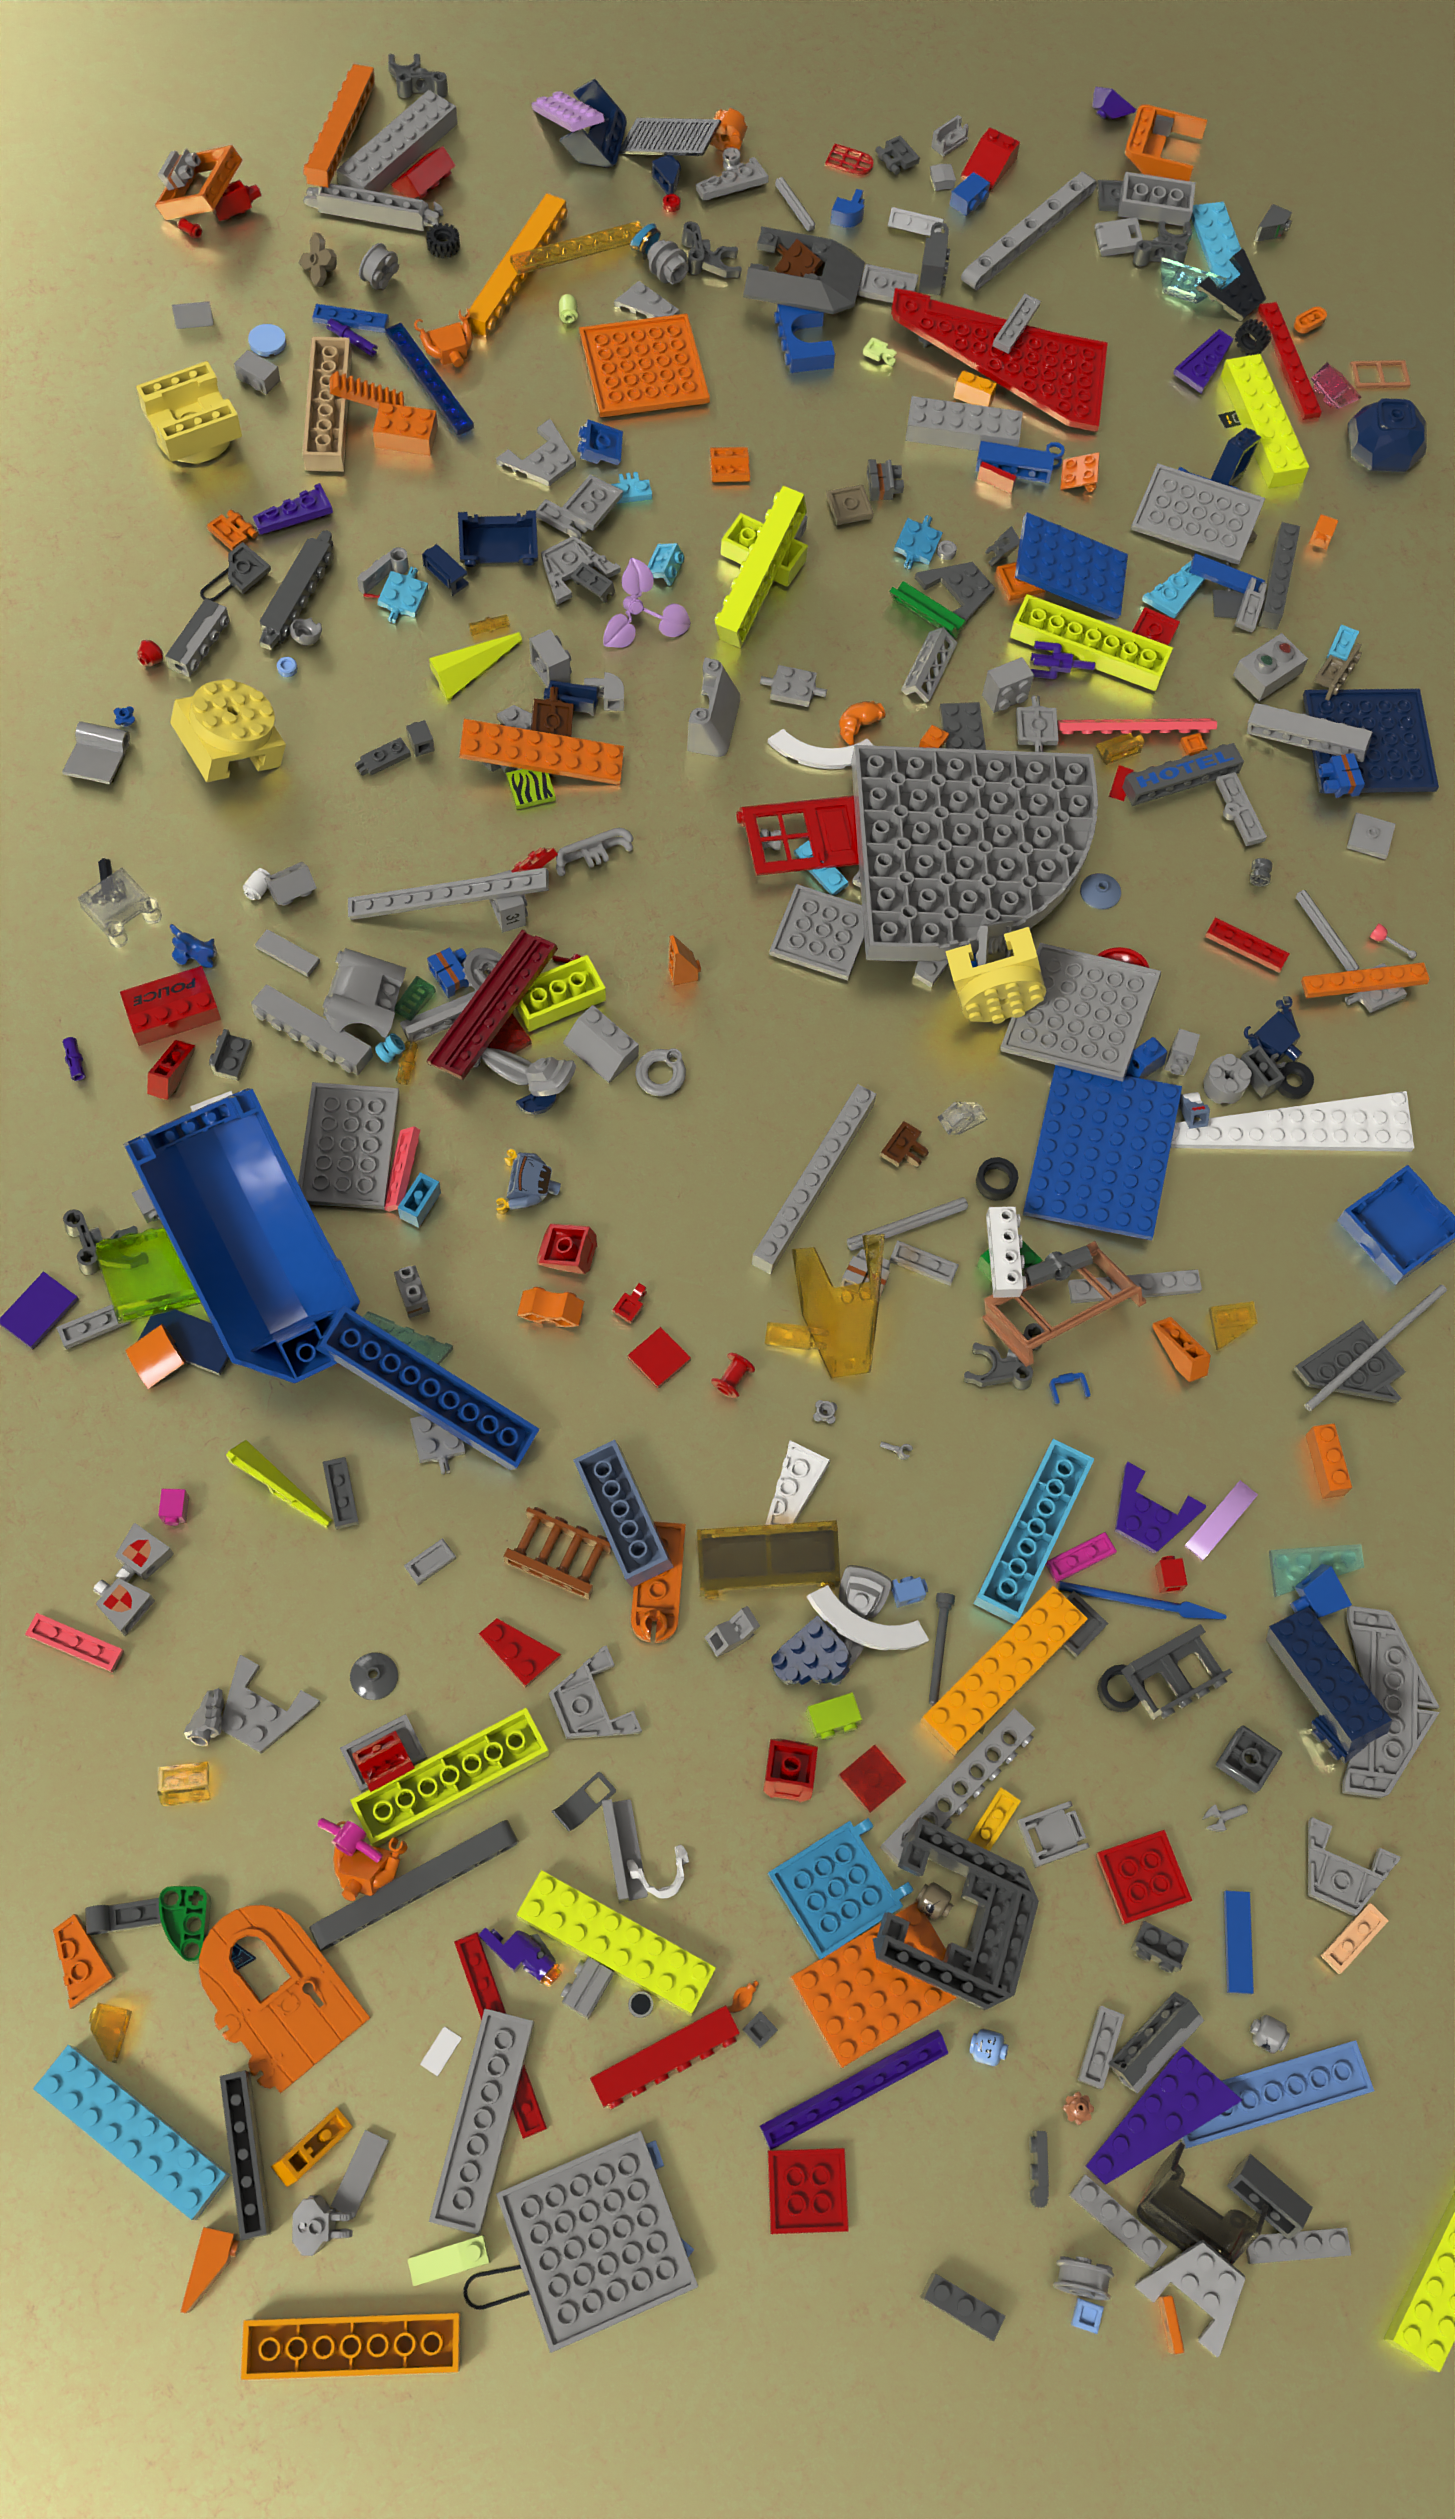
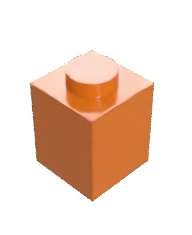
M1320 514L1309 544L1327 550L1339 520Z

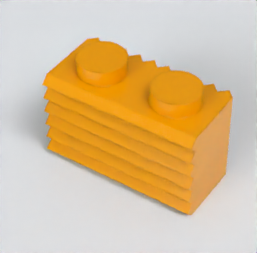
M964 370L956 382L954 398L969 404L990 407L997 384Z

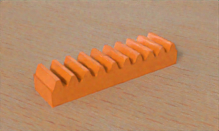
M338 371L332 373L330 377L331 395L379 409L380 402L404 406L402 391L397 394L396 389L389 391V387L382 389V385L375 387L374 382L368 385L367 380L360 382V378L353 380V376L346 378L345 373L340 376Z

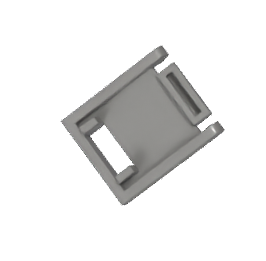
M1137 217L1097 223L1094 227L1098 247L1103 257L1135 252L1136 243L1143 240ZM1135 231L1136 238L1131 239V234H1134Z
M1071 1801L1017 1821L1035 1868L1090 1848L1088 1843L1079 1846L1077 1844L1078 1841L1085 1839L1086 1836L1076 1811L1073 1810L1066 1814L1064 1812V1809H1069L1073 1806ZM1034 1828L1043 1848V1851L1038 1853L1028 1832Z

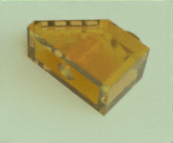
M98 2003L97 2007L92 2009L89 2017L90 2030L106 2060L117 2064L132 2011Z

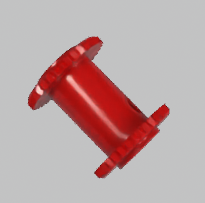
M729 1353L727 1357L731 1361L730 1365L721 1379L713 1378L711 1382L721 1393L732 1398H738L739 1393L735 1390L745 1372L754 1373L755 1367L746 1358L736 1353Z

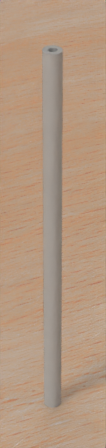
M1444 1285L1437 1287L1304 1405L1308 1411H1312L1447 1291Z

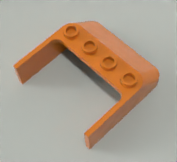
M1151 105L1139 106L1128 138L1125 155L1144 175L1190 181L1193 170L1192 165L1160 158L1166 136L1153 133L1156 117L1158 114L1174 118L1171 132L1201 140L1207 120Z

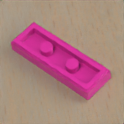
M1106 1532L1048 1560L1045 1565L1057 1584L1116 1554L1117 1551Z

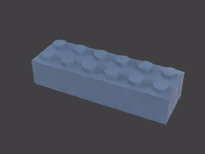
M616 1440L574 1459L580 1477L628 1584L634 1587L673 1568L674 1566Z

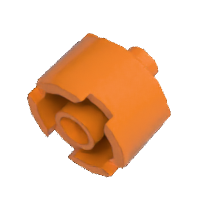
M732 108L729 111H722L720 109L716 112L714 119H720L721 124L710 145L723 152L727 148L739 149L748 128L744 121L745 117L739 111Z

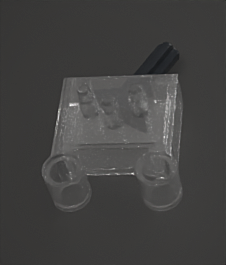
M102 858L98 861L101 882L79 896L78 900L83 911L107 936L110 945L120 948L128 941V936L123 926L125 923L141 913L145 922L155 924L161 920L162 913L157 900L149 897L123 868L112 874L111 861Z

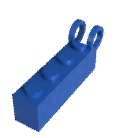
M981 441L975 471L979 472L981 463L985 462L1013 474L1019 479L1049 483L1052 470L1060 468L1065 448L1058 442H1051L1047 445L1046 451ZM1057 447L1061 450V453H1051L1049 449ZM1054 459H1057L1059 463L1053 465Z

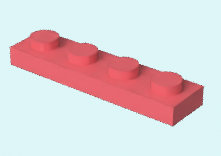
M415 1126L400 1130L386 1192L384 1210L388 1212L397 1210V1207L406 1195L412 1165L415 1160L416 1147L419 1143L420 1129Z
M36 1613L25 1633L29 1638L113 1673L124 1652L121 1648L39 1613Z

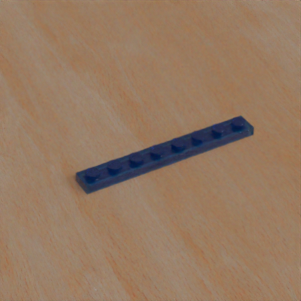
M398 323L385 329L386 337L455 433L460 435L474 429L473 421L403 324Z

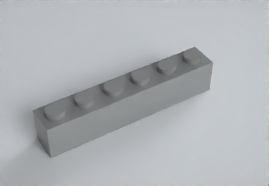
M1255 703L1247 726V734L1336 756L1354 753L1356 760L1360 762L1364 761L1372 731L1365 728H1356L1344 723H1336L1324 718H1315L1307 714H1299L1287 709L1274 708Z
M267 984L251 1002L253 1013L258 1019L262 1021L265 1019L276 1030L285 1031L293 1040H300L311 1051H318L328 1061H335L340 1064L348 1073L353 1072L359 1075L373 1057L371 1046L343 1029L340 1033L330 1028L331 1024L326 1019Z

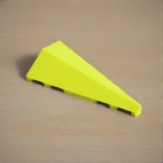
M514 633L429 658L430 669L439 682V688L446 700H452L454 694L459 690L463 691L470 681L476 680L497 663L502 655H507L510 649L517 643H522L520 633Z
M244 1440L228 1451L226 1456L229 1462L267 1485L270 1493L324 1527L328 1528L333 1520L247 1440Z

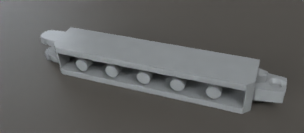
M331 183L328 188L321 186L320 188L308 187L307 196L304 197L303 201L309 207L318 208L320 213L424 231L425 226L433 227L434 224L438 226L440 220L439 213L428 210L427 204L423 200Z

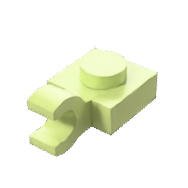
M873 337L863 349V355L876 361H880L882 358L890 366H893L896 362L894 357L897 352L888 349L887 343Z

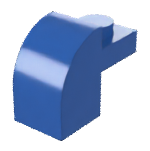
M856 189L851 201L837 197L832 208L830 224L849 228L861 223L865 199H862L863 190Z

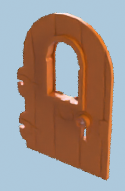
M252 1905L236 1909L222 1917L211 1928L203 1942L199 1956V1974L202 1987L218 2010L214 2018L215 2026L218 2030H221L227 2025L229 2030L222 2034L225 2040L231 2043L241 2041L252 2055L248 2063L249 2072L252 2076H256L260 2070L263 2072V2075L256 2080L260 2086L262 2085L265 2088L275 2086L282 2093L370 2019L369 2015L302 1927L289 1914L278 1908ZM246 1936L258 1937L265 1942L290 1975V1978L279 1987L278 1991L269 1994L262 2001L237 1970L231 1958L233 1946L239 1939ZM304 1984H313L314 1991L324 2003L320 2008L310 1994L304 1992Z

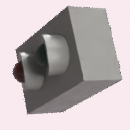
M1281 633L1239 660L1233 676L1258 701H1261L1302 674L1308 658Z

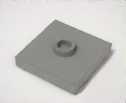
M1356 813L1347 849L1386 860L1395 823Z

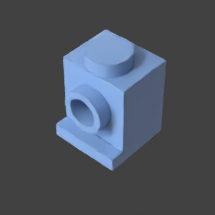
M913 1576L901 1579L900 1583H898L897 1579L892 1580L891 1591L897 1608L924 1600L926 1592H928L924 1578L918 1577L914 1579Z

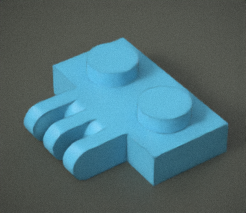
M633 472L632 479L630 473H626V479H624L623 474H618L619 483L611 484L623 490V497L617 504L652 499L649 479L639 480L638 472Z

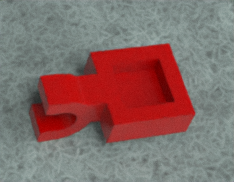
M638 1283L631 1295L627 1293L622 1295L612 1312L632 1324L644 1307L640 1301L647 1294V1291H645L647 1288Z

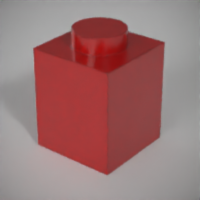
M1165 1556L1156 1564L1155 1569L1160 1593L1177 1592L1185 1589L1188 1584L1183 1558L1175 1559V1556Z

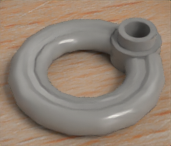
M655 1049L647 1052L640 1058L636 1065L635 1076L638 1085L645 1092L653 1096H667L673 1094L682 1086L685 1080L686 1068L682 1060V1054L678 1049ZM672 1057L677 1058L675 1062L670 1061ZM665 1061L668 1066L672 1067L673 1076L671 1080L664 1084H656L651 1081L648 1076V1069L654 1062Z

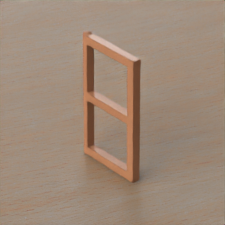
M1405 360L1351 361L1350 363L1356 388L1410 387L1411 385ZM1376 365L1380 382L1360 383L1357 366ZM1381 365H1401L1405 382H1385Z

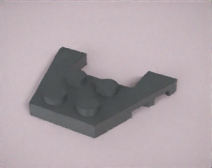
M973 562L917 572L915 574V580L924 590L941 582L962 606L953 611V613L965 621L971 618L973 613L978 608H981L995 591V587Z

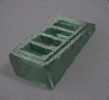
M416 976L395 1005L394 1011L411 1021L436 992L435 987ZM418 988L424 990V991H425L424 994H422L421 992L417 991ZM415 994L419 996L420 999L417 1000L416 998L412 997V995ZM410 1000L414 1002L416 1005L413 1007L412 1005L407 1003V1001ZM403 1005H404L405 1007H407L408 1009H410L411 1012H410V1013H407L406 1011H404V1010L401 1009V1008H402Z

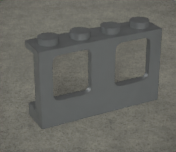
M1201 1624L1131 1662L1121 1671L1152 1720L1159 1716L1165 1719L1175 1713L1173 1708L1179 1706L1182 1709L1193 1702L1192 1697L1197 1696L1200 1699L1210 1692L1208 1688L1214 1686L1217 1689L1228 1682L1226 1677L1232 1671L1228 1669L1223 1672L1200 1638L1206 1632ZM1192 1653L1197 1655L1211 1677L1209 1681L1195 1689L1192 1688L1177 1664L1179 1660ZM1156 1673H1160L1176 1696V1700L1160 1709L1156 1707L1142 1684L1145 1679Z

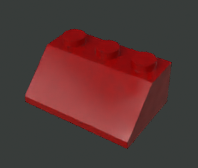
M444 146L423 156L391 183V186L408 198L419 197V199H422L428 194L427 190L429 188L433 189L440 184L439 179H445L452 174L450 170L456 165Z

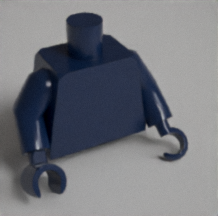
M1283 996V1000L1276 1001V1007L1282 1009V1011H1278L1254 1035H1248V1030L1251 1026H1247L1244 1029V1037L1249 1039L1248 1045L1252 1049L1260 1045L1269 1058L1273 1054H1279L1275 1062L1281 1060L1285 1055L1295 1062L1303 1054L1295 1046L1300 1038V1034L1292 1010L1289 1009L1292 1006V999L1289 996Z

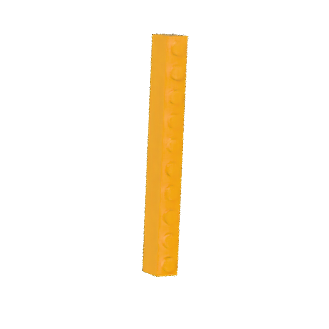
M546 193L470 307L468 324L471 325L472 332L486 337L490 330L494 329L495 322L498 318L502 317L505 307L510 304L513 295L518 292L520 284L526 280L528 272L531 268H534L538 257L542 256L545 246L551 242L553 234L558 231L561 222L566 219L568 214L566 200Z

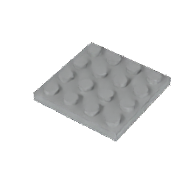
M796 884L770 948L769 955L848 981L864 940L862 905Z

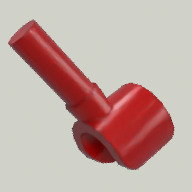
M573 954L569 959L553 955L552 960L566 964L581 958V956Z

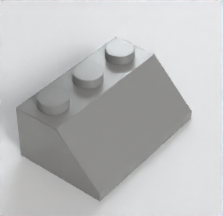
M594 1005L576 1020L563 1041L566 1047L608 1083L639 1056V1044Z

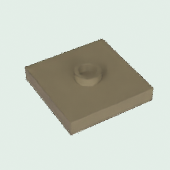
M863 485L826 492L836 525L873 518L874 513Z

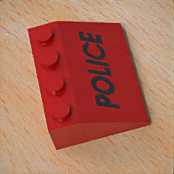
M202 966L120 991L138 1046L221 1020Z

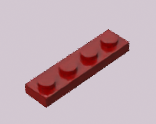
M1216 917L1205 935L1206 938L1280 973L1290 954Z

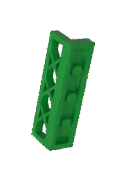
M904 581L898 589L892 587L889 591L894 601L938 629L944 627L954 639H956L966 624L964 619Z

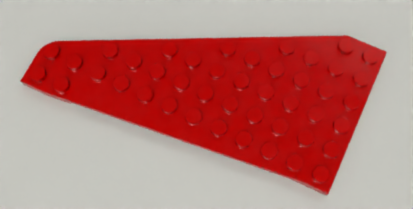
M895 288L891 315L896 322L1065 425L1098 431L1108 342L1051 332L1027 325L1008 354L992 346L994 339L1007 319L930 299L931 296Z

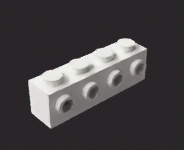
M1016 1206L989 1207L986 1214L993 1298L1020 1297L1023 1289H1026V1277L1022 1276L1024 1256L1020 1255L1022 1235H1018L1020 1215L1016 1214Z

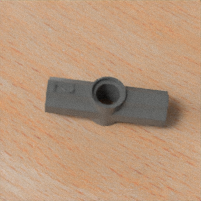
M1087 1246L1065 1254L1056 1251L1050 1253L1045 1261L1024 1268V1275L1029 1286H1034L1053 1278L1056 1281H1062L1067 1279L1072 1271L1093 1264V1258Z

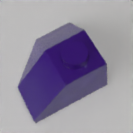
M1095 87L1092 107L1097 111L1096 114L1100 118L1114 119L1135 113L1136 109L1113 89Z

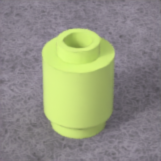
M570 294L563 295L559 301V316L564 323H573L578 318L577 301Z

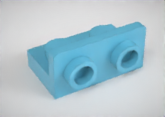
M677 543L658 544L648 563V568L651 570L653 578H664L667 585H672L684 561V554Z

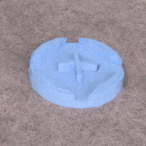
M261 324L252 329L248 336L251 350L259 356L270 357L269 354H274L275 356L282 352L286 346L285 333L277 325Z

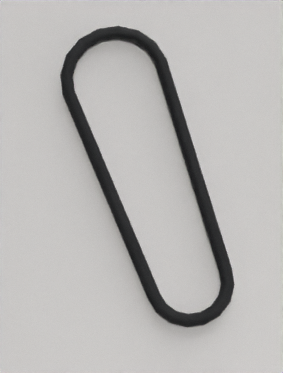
M517 2265L472 2275L464 2286L463 2296L466 2303L476 2310H482L530 2295V2292L526 2291L485 2305L473 2304L467 2295L468 2286L473 2279L519 2270L521 2266Z

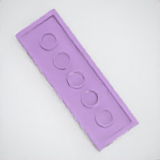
M562 91L554 92L553 96L548 98L546 96L539 97L537 101L531 103L533 111L571 132L604 122L603 113Z

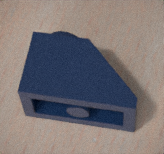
M666 155L652 161L653 178L667 195L675 194L681 170L678 160H675L672 155Z

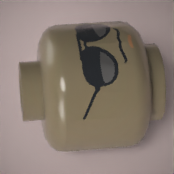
M934 1882L929 1884V1886L925 1884L915 1900L918 1902V1910L933 1920H938L941 1915L946 1918L953 1907V1904L950 1903L951 1893Z

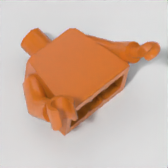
M468 308L466 309V317L461 315V310L458 313V317L463 322V325L458 322L425 332L424 328L419 329L417 327L419 321L423 322L421 319H417L414 323L415 329L421 333L419 337L426 353L438 359L443 365L453 363L455 367H460L464 363L463 359L467 358V351L470 350L473 340L471 325L468 324L470 316Z
M341 1821L337 1825L340 1826L341 1824H345L346 1822ZM394 1837L389 1841L390 1850L372 1846L383 1854L378 1863L358 1849L352 1856H349L335 1847L333 1864L335 1875L339 1878L340 1886L344 1889L342 1896L349 1901H354L359 1893L372 1896L379 1888L393 1881L401 1860L399 1855L407 1850L406 1842L401 1841L399 1848L396 1849L398 1839Z

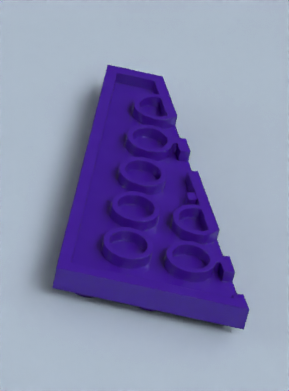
M1182 2046L1087 2163L1086 2167L1106 2185L1243 2100Z

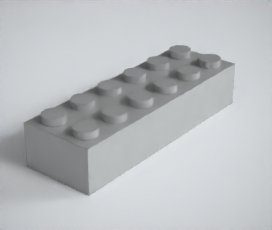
M912 396L905 441L979 451L981 441L1018 447L1023 411Z

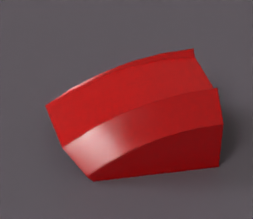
M550 1224L543 1236L537 1256V1263L561 1271L586 1274L591 1270V1263L597 1247V1236L589 1226Z
M770 1739L763 1792L771 1798L795 1800L800 1803L811 1799L818 1747L804 1742Z

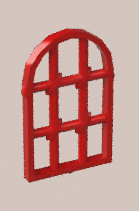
M835 143L825 165L855 175H865L873 169L874 162L872 157L864 152ZM835 148L844 150V151H846V152H845V153H842V152L836 151ZM848 152L854 153V154H857V155H860V156H859V158H858V157H855V156H851V155L848 154ZM833 153L841 155L843 158L842 160L831 156ZM848 157L856 160L857 162L856 164L847 162L845 158ZM829 160L839 162L840 164L837 165L829 162ZM863 162L870 164L871 166L870 168H866L860 166L859 163ZM842 164L852 166L854 169L844 167Z

